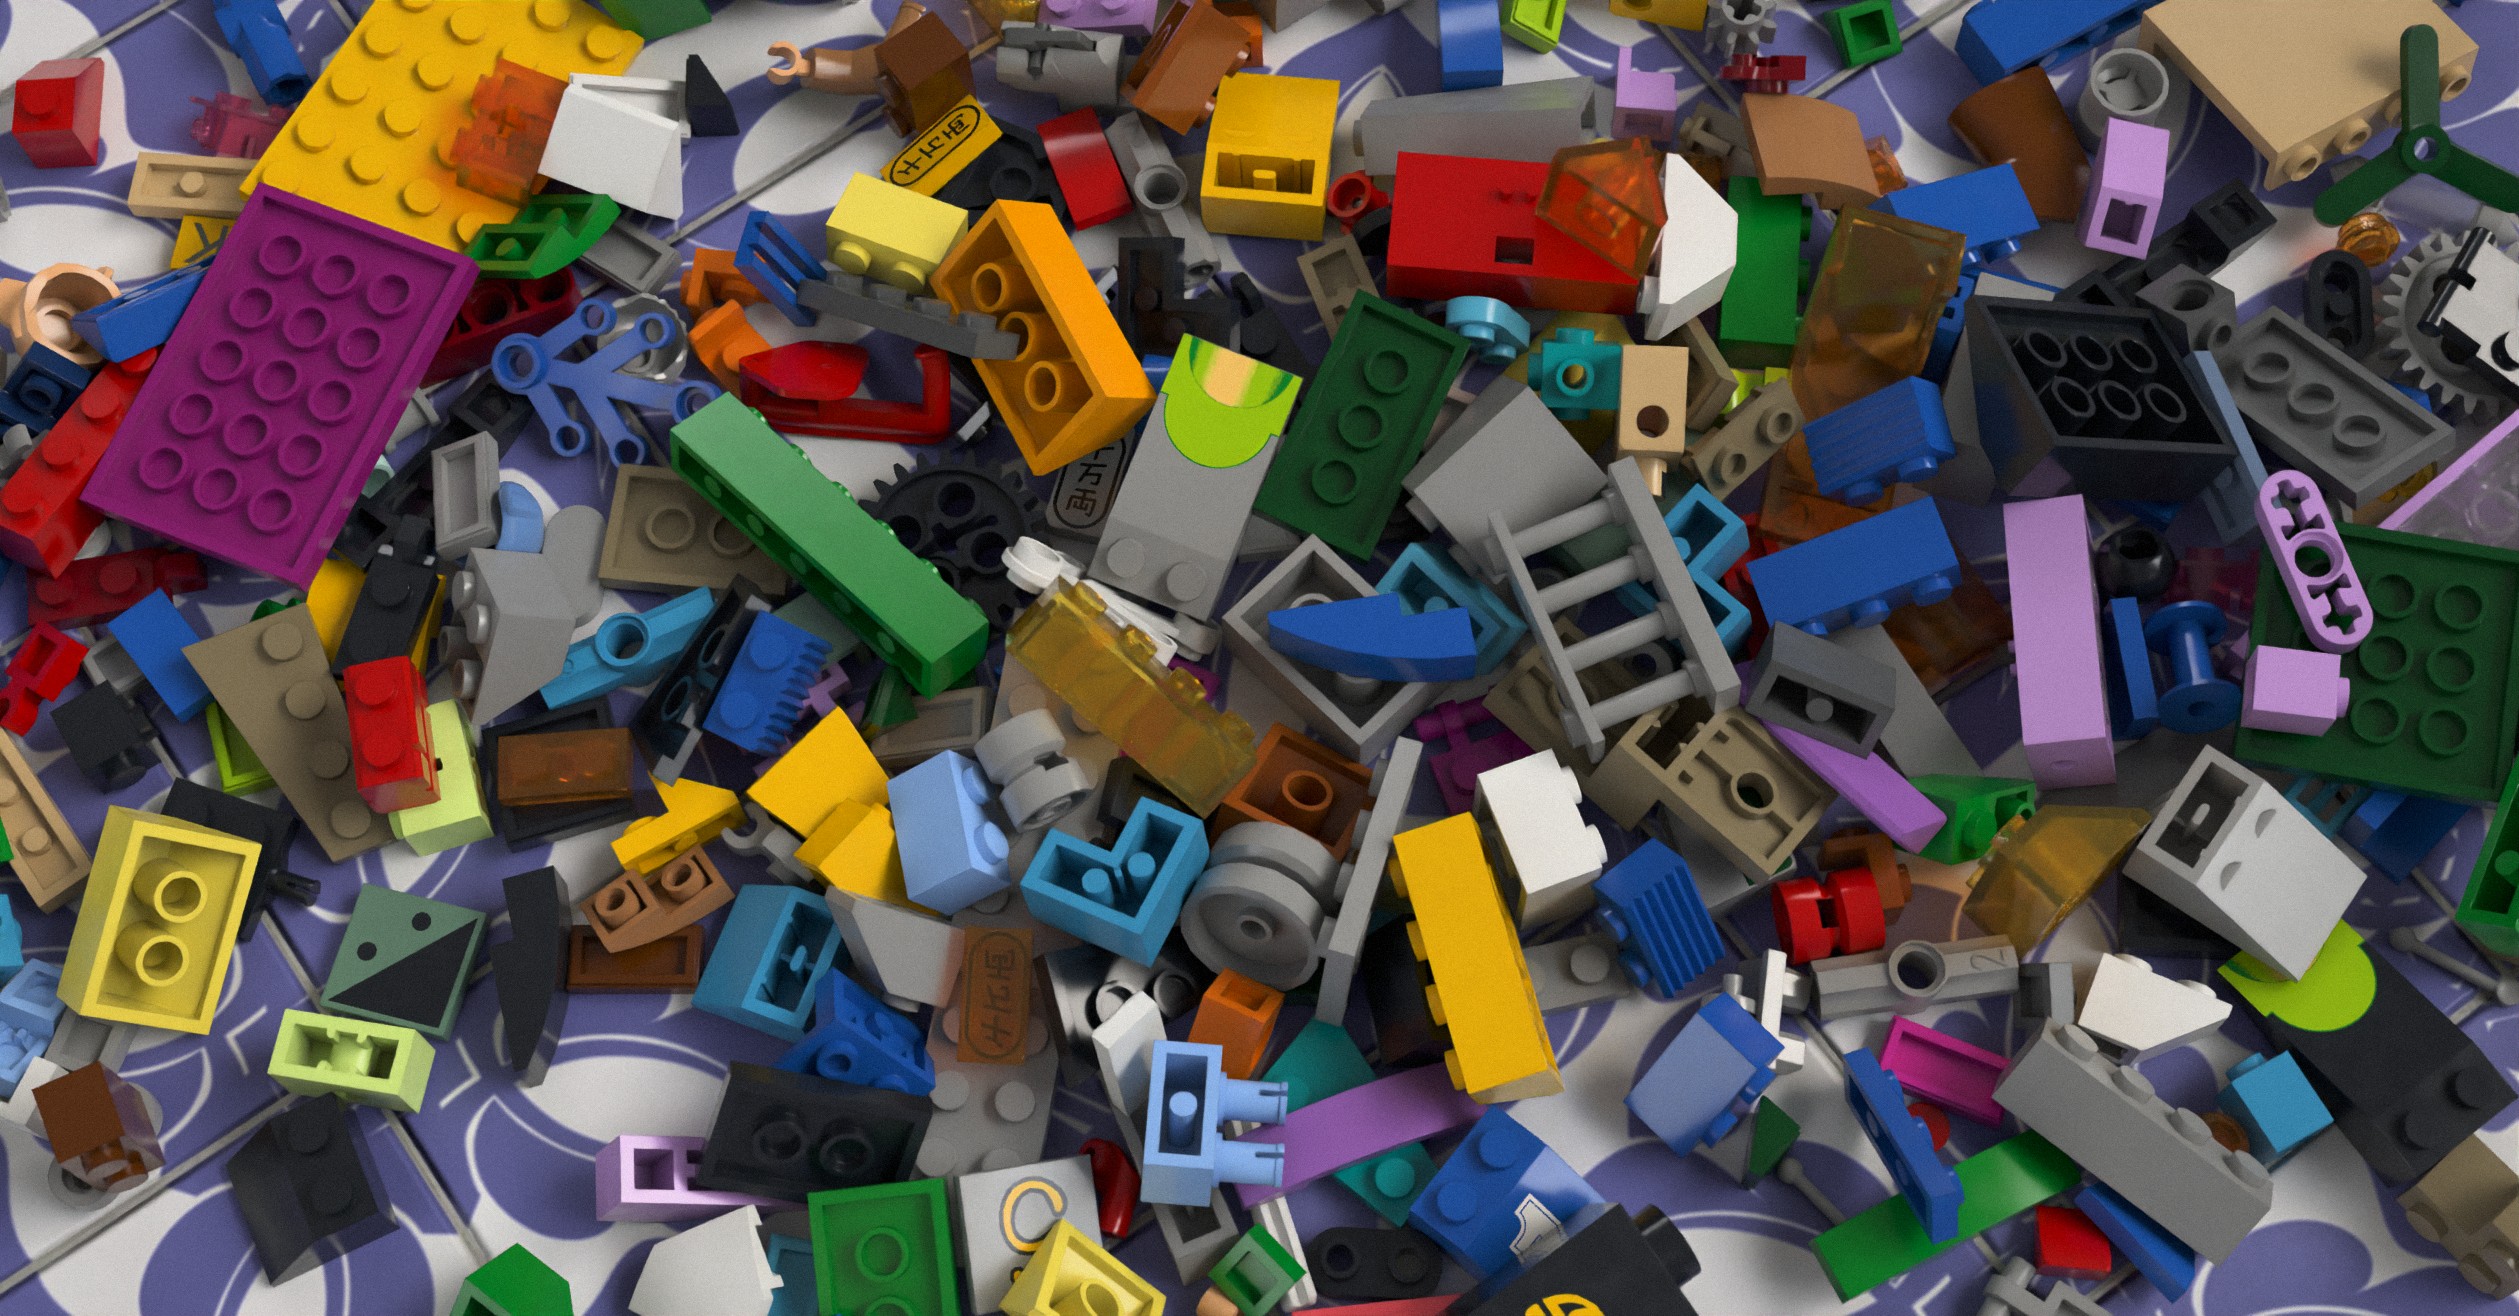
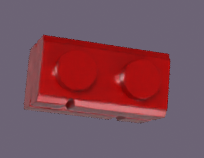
M396 656L352 665L343 669L357 791L365 801H368V804L375 813L385 814L440 801L441 795L430 714L426 710L429 706L426 681L420 672L416 670L413 662L408 656Z

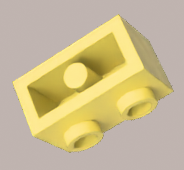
M856 171L826 223L827 262L838 265L848 273L864 274L892 284L895 287L905 289L907 294H920L939 300L928 279L968 233V211Z

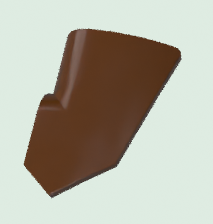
M2032 67L1996 81L1966 98L1951 112L1947 119L1948 127L1977 163L1983 166L1982 169L2006 163L2011 164L2037 220L2075 223L2092 168L2065 110L2042 67Z

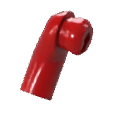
M1100 1138L1090 1139L1081 1146L1078 1154H1090L1094 1186L1103 1197L1098 1212L1100 1234L1113 1239L1126 1240L1141 1188V1179L1122 1148L1115 1142L1110 1140L1104 1141Z

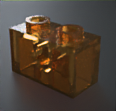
M499 57L492 76L481 74L474 89L470 108L478 112L471 129L461 126L453 142L449 161L457 163L456 186L526 211L540 177V173L537 172L564 91L570 83ZM506 126L516 129L511 131L508 139L497 135L502 134Z

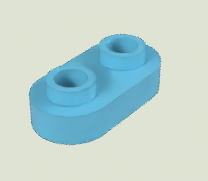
M1480 296L1456 297L1447 302L1445 329L1471 340L1472 343L1469 349L1479 353L1480 361L1495 365L1512 364L1515 362L1516 356L1529 351L1531 326L1506 303L1497 299Z

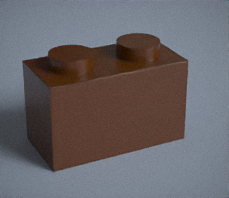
M933 10L873 49L879 74L874 77V81L886 101V106L881 111L891 130L900 139L908 135L912 141L916 140L969 93L977 101L969 53Z
M99 1060L32 1089L58 1165L101 1193L107 1190L109 1193H120L133 1189L147 1181L149 1178L148 1172L166 1165L141 1093Z

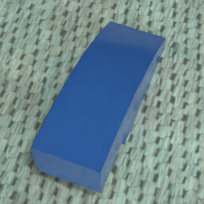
M1434 0L1441 92L1502 86L1504 67L1498 0Z
M1398 592L1267 612L1270 649L1310 665L1345 675L1383 681L1433 683L1474 679L1477 653L1467 606L1402 616Z

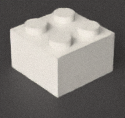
M1552 748L1477 774L1472 816L1489 841L1507 903L1519 933L1591 908L1596 893L1590 886L1602 877V863L1607 862L1606 849L1598 829L1594 824L1585 827L1576 804L1582 802L1577 779L1570 766L1567 765L1560 768Z

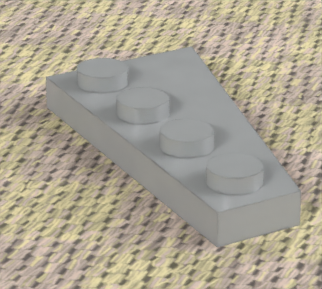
M1398 736L1390 760L1378 757L1375 764L1368 795L1376 797L1377 801L1373 812L1364 809L1360 810L1350 845L1351 848L1360 850L1356 865L1347 862L1342 864L1333 901L1343 904L1338 919L1325 916L1315 949V956L1326 958L1315 1020L1338 1027L1341 1026L1347 1007L1352 974L1356 975L1372 912H1376L1386 877L1388 860L1390 859L1387 857L1388 855L1393 856L1395 849L1392 836L1400 833L1416 780L1423 742Z

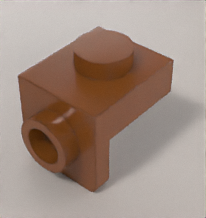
M1850 827L1832 833L1830 839L1823 842L1816 858L1819 871L1824 872L1863 865L1867 866L1874 877L1879 891L1885 927L1896 925L1906 906L1905 903L1911 902L1912 888L1907 866L1905 863L1896 864L1891 838L1885 832L1870 833L1867 827Z

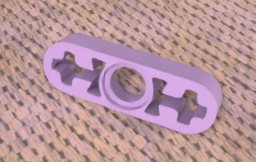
M2283 470L2276 472L2266 479L2255 498L2254 512L2310 641L2320 650L2331 654H2343L2352 651L2362 642L2371 629L2373 623L2371 606L2315 482L2309 476L2299 471ZM2280 490L2284 491L2288 499L2299 497L2302 501L2295 512V519L2301 532L2297 533L2290 540H2286L2284 537L2288 536L2295 526L2290 512L2286 508L2275 509L2272 505ZM2311 524L2315 527V529L2304 530ZM2305 546H2314L2322 549L2330 559V572L2322 577H2309L2303 574L2295 564V552ZM2336 583H2339L2341 588H2337L2331 597L2334 608L2340 616L2351 614L2354 619L2346 630L2347 635H2343L2338 626L2327 628L2323 623L2331 612V606L2326 594L2323 592L2330 589ZM2323 593V594H2321L2318 598H2316L2315 600L2312 599L2311 596H2310V595H2315V594Z

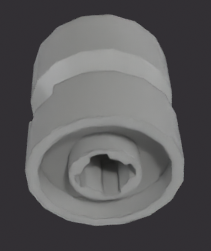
M2127 47L2111 50L2099 57L2090 71L2084 91L2075 108L2072 121L2073 130L2084 149L2097 156L2107 117L2154 126L2156 117L2159 115L2168 96L2170 83L2166 69L2154 56L2143 50Z
M1049 709L1031 710L1009 719L985 734L973 748L991 784L1004 785L1005 788L999 799L1017 833L1034 831L1052 824L1079 808L1093 793L1075 757L1062 756L1061 753L1067 743Z

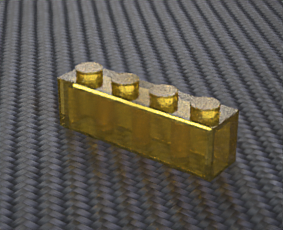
M1059 574L1006 631L1005 650L1205 820L1258 764L1256 745L1252 741L1256 737L1255 732L1234 711L1226 709L1221 714L1203 699L1207 691L1187 670L1178 666L1172 672L1154 656L1158 651L1157 647L1141 630L1132 624H1128L1122 629L1104 613L1108 608L1106 602L1090 586L1082 581H1078L1073 586Z

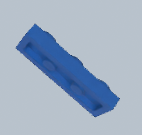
M1869 1047L1844 1054L1845 1101L1930 1242L1934 1245L1957 1237L1958 1206L1964 1204L1965 1197L1956 1171L1950 1164L1942 1166L1934 1154V1145L1929 1129L1920 1116L1912 1118L1906 1109L1903 1092L1894 1072L1891 1069L1882 1070Z

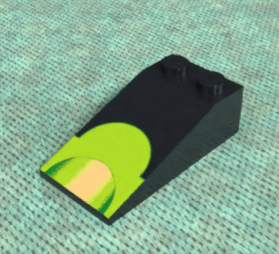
M2340 918L2297 984L2244 950L2212 972L2279 1055L2285 1051L2289 1052L2334 1119V1123L2388 1189L2419 1177L2519 1097L2478 1046L2342 918Z

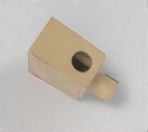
M1624 344L1620 361L1618 410H1613L1612 463L1633 455L1655 503L1666 500V472H1675L1684 452L1689 347ZM1640 431L1651 432L1656 437H1647L1643 435Z

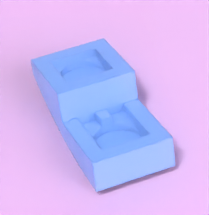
M34 958L0 992V1095L9 1099L13 1096L34 1055L44 1058L68 1006L56 996L63 969Z

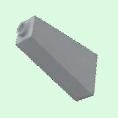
M1580 76L1372 100L1360 116V120H1355L1354 152L1357 157L1364 156L1365 176L1396 175L1398 151L1583 166L1597 135L1593 76Z

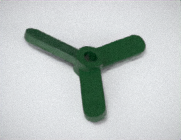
M2427 24L2407 27L2400 38L2402 130L2395 136L2392 146L2329 187L2316 198L2313 205V215L2315 220L2324 227L2335 228L2343 225L2417 174H2428L2506 213L2519 212V174L2450 141L2448 134L2440 128L2438 36L2436 31ZM2424 138L2428 144V152L2423 159L2419 160L2415 155L2414 148L2417 141Z

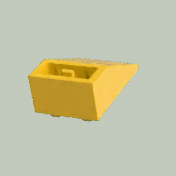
M1237 72L1232 78L1226 75L1223 76L1219 84L1217 103L1214 107L1207 140L1200 194L1202 222L1207 232L1323 242L1340 81Z

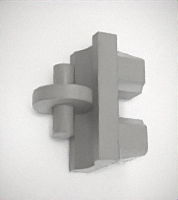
M1767 949L1763 951L1762 958L1739 962L1738 975L1724 974L1721 993L1704 995L1701 998L1700 1009L1726 991L1785 1046V1049L1769 1068L1776 1075H1788L1802 1069L1806 1043L1803 1040V1036L1779 1031L1781 1012L1796 1015L1806 1010L1810 1002L1812 978L1786 967L1787 953Z

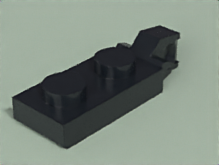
M405 513L394 536L393 546L382 544L377 552V557L374 556L330 673L336 680L344 681L343 669L348 666L396 656H408L411 660L440 582L436 575L439 560L436 556L430 555L435 544V530L430 524L429 519Z

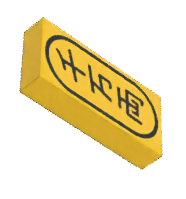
M969 93L879 170V172L888 183L931 197L1000 138L1003 133Z

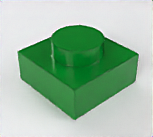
M1258 1222L1246 1232L1207 1275L1247 1316H1265L1307 1272Z

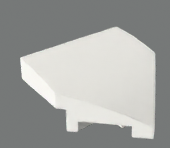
M755 1204L747 1205L654 1244L628 1309L641 1316H768L773 1301L771 1290L783 1287L784 1283L781 1275L771 1271L755 1227L762 1225Z

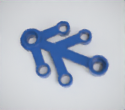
M589 298L582 301L577 306L574 315L539 338L528 333H515L502 339L492 355L491 367L494 378L506 391L528 396L550 432L552 448L561 456L574 457L585 454L592 444V432L584 422L570 419L551 384L572 388L607 442L609 458L618 469L620 463L630 464L623 459L621 454L622 446L626 441L634 442L639 450L637 459L631 463L633 465L645 466L651 457V447L642 435L631 433L610 398L670 411L674 420L679 424L695 413L692 403L698 394L706 395L710 402L722 395L720 389L708 381L690 380L675 387L615 373L616 370L648 349H664L674 341L676 335L675 324L664 313L647 312L642 314L636 320L634 328L579 364L555 358L586 335L603 336L614 329L617 322V313L614 306L604 299ZM597 305L603 310L604 321L599 328L594 329L588 323L587 314L593 306ZM653 319L659 320L664 328L662 338L655 343L650 341L646 335V327ZM524 352L529 354L533 360V368L526 376L518 371L516 365L518 357ZM570 426L575 428L580 436L578 446L572 450L567 448L563 442V433Z

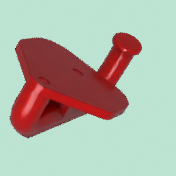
M806 340L746 355L739 359V390L742 402L746 407L757 409L765 417L769 426L784 433L936 444L947 435L950 429L951 374L947 350L922 343L914 350L915 358L919 359L922 365L923 404L846 398L857 391L869 366V352L855 344ZM767 389L782 397L767 396Z

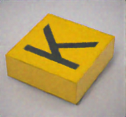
M184 215L169 267L171 271H176L219 252L237 220Z

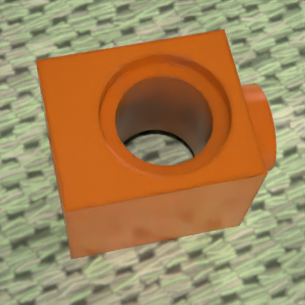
M1225 967L1203 995L1187 1042L1223 1045L1221 1071L1227 1072V1079L1247 1080L1263 1058L1286 994Z

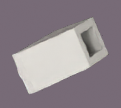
M2103 953L2089 971L2075 1009V1026L2092 1038L2098 1047L2097 1052L2104 1058L2119 1065L2130 1067L2212 1035L2229 1017L2233 1005L2216 999V993L2201 983L2191 980L2175 982L2153 973L2152 967L2142 959L2127 954L2111 956Z

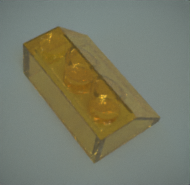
M2044 805L2028 821L2018 813L1992 838L1990 843L1993 846L1980 858L1977 863L1980 867L1966 881L1965 884L1972 892L1960 910L1987 936L2007 934L2009 941L2014 945L2017 961L2021 963L2109 879L2153 817L2143 808Z

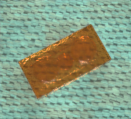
M628 727L498 737V799L504 807L633 797V735Z

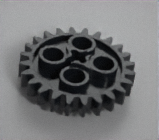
M948 448L942 449L939 465L931 466L922 452L917 453V471L909 473L899 463L894 464V472L898 482L891 486L882 480L876 479L873 483L881 498L878 502L860 499L858 502L859 507L874 520L879 519L887 523L897 537L906 531L920 532L919 542L908 550L918 559L925 558L930 561L939 571L943 580L954 583L953 590L961 597L973 599L984 611L989 620V625L1003 636L1006 634V629L1001 617L1007 612L1014 616L1015 607L1023 609L1019 601L1021 596L1039 599L1042 594L1028 592L1009 580L1006 575L1009 568L1003 561L995 567L984 568L978 565V560L985 550L992 547H1001L1003 549L1015 547L1017 541L1022 536L1037 540L1053 549L1050 537L1037 533L1046 528L1049 523L1044 511H1032L1039 503L1035 491L1028 489L1019 492L1023 481L1016 470L1000 479L1002 466L996 457L990 459L980 469L976 453L971 449L967 451L961 464L954 463ZM959 498L975 500L972 510L961 517L946 515L948 506L954 500ZM995 518L998 520L995 526H985L989 519ZM949 541L959 550L950 557L940 548Z

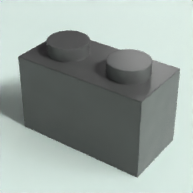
M1775 620L1748 671L1744 711L1867 760L1895 710L1896 669Z

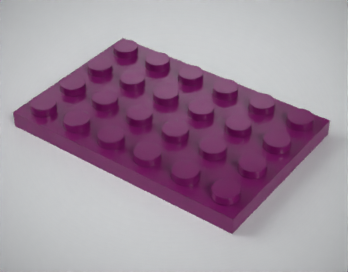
M258 182L84 488L79 500L90 510L307 593L481 269L471 257Z

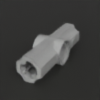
M1134 111L1118 117L1109 128L1104 130V135L1120 175L1136 207L1139 226L1149 237L1185 238L1184 288L1190 290L1207 283L1214 274L1221 271V260L1189 195L1186 175L1181 168L1175 165L1152 116ZM1158 196H1168L1174 199L1170 203L1162 205L1154 204L1150 201Z
M2007 934L1931 944L1925 940H1909L1901 943L1893 950L1813 960L1809 962L1807 967L1808 976L1812 978L1810 995L1812 1008L1817 1015L1818 1021L1895 1011L1904 1015H1915L1924 1012L1929 1006L2012 995L2016 994L2019 990V965L2014 945L2009 941ZM1913 966L1919 969L1925 975L1928 987L1912 989L1906 986L1900 980L1897 968Z

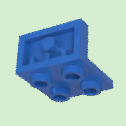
M834 967L815 983L816 1026L770 1066V1068L924 1097L936 1087L934 1061L926 1051L929 1033L886 1003L880 1001L875 995Z

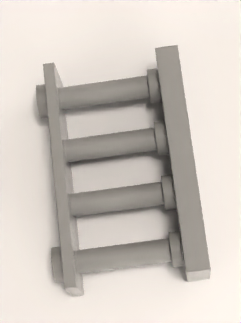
M1633 455L1608 465V489L1601 492L1602 499L1511 535L1500 509L1487 513L1489 537L1481 540L1485 557L1495 576L1503 573L1506 574L1567 708L1559 711L1560 721L1565 734L1574 749L1582 745L1584 746L1592 764L1604 760L1605 738L1601 730L1689 694H1693L1696 699L1705 696L1713 714L1738 705L1742 684ZM1610 523L1616 528L1625 525L1634 544L1628 547V555L1542 590H1536L1523 562V558ZM1636 579H1639L1642 584L1649 581L1652 582L1661 601L1654 604V612L1566 648L1562 647L1548 615ZM1663 636H1666L1669 641L1676 638L1679 639L1688 658L1681 662L1682 669L1589 706L1574 672Z

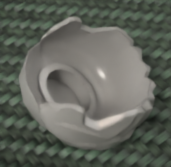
M649 293L620 298L612 302L611 304L617 313V322L610 333L597 336L596 350L599 351L634 328L636 320L642 314L647 312L664 313L675 324L676 335L674 341L664 349H648L616 370L615 373L667 385L674 383L686 366V359L691 346L687 339L686 323L679 319L678 311L671 309L665 299H658L657 296L650 295ZM604 313L600 315L597 328L603 324ZM651 320L646 327V335L654 343L663 336L664 328L659 320Z

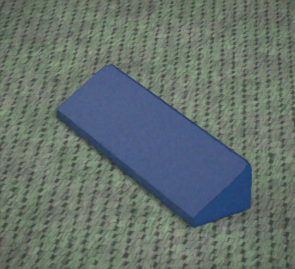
M219 252L72 316V319L69 320L72 329L102 356L115 363L122 362L168 341Z

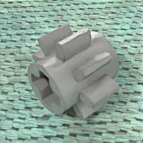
M1708 0L1705 20L1709 22L1705 34L1706 43L1716 42L1719 49L1724 52V58L1729 59L1732 54H1757L1759 41L1771 44L1774 42L1778 26L1772 21L1777 6L1776 1L1722 0L1721 3L1716 0Z

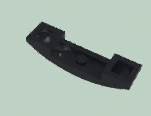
M2236 177L2193 205L2183 221L2150 241L2146 259L2127 256L2103 273L2095 269L2055 295L2053 301L2136 308L2135 293L2182 263L2200 274L2212 278L2274 228L2278 220L2247 186Z
M490 368L486 370L447 408L450 422L370 499L360 493L330 550L361 573L367 574L374 556L377 557V552L381 545L393 546L394 536L405 513L429 519L430 524L435 529L431 451L487 431L498 442V459L500 462L536 410L528 396L506 391L498 384Z

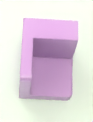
M1620 46L1615 73L1611 137L1671 142L1678 90H1674V75L1670 73L1630 71L1632 47Z

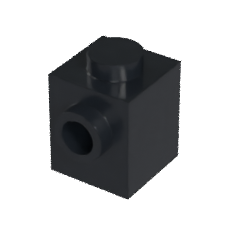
M108 679L49 712L82 774L103 794H107L114 789H124L136 784L146 775L147 770L162 762L151 740L160 736L151 717L140 703L132 707L129 701Z

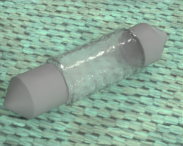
M2355 155L2333 164L2329 171L2334 184L2370 161V159ZM2418 174L2371 205L2380 214L2438 236L2446 233L2452 241H2455L2465 230H2470L2471 232L2475 227H2484L2492 231L2496 236L2497 248L2517 242L2519 238L2518 232L2506 212L2483 203V201L2461 190Z

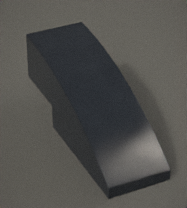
M554 865L502 879L514 940L488 947L514 1072L529 1088L543 1084L558 1046L570 995L566 987L573 921L568 886Z

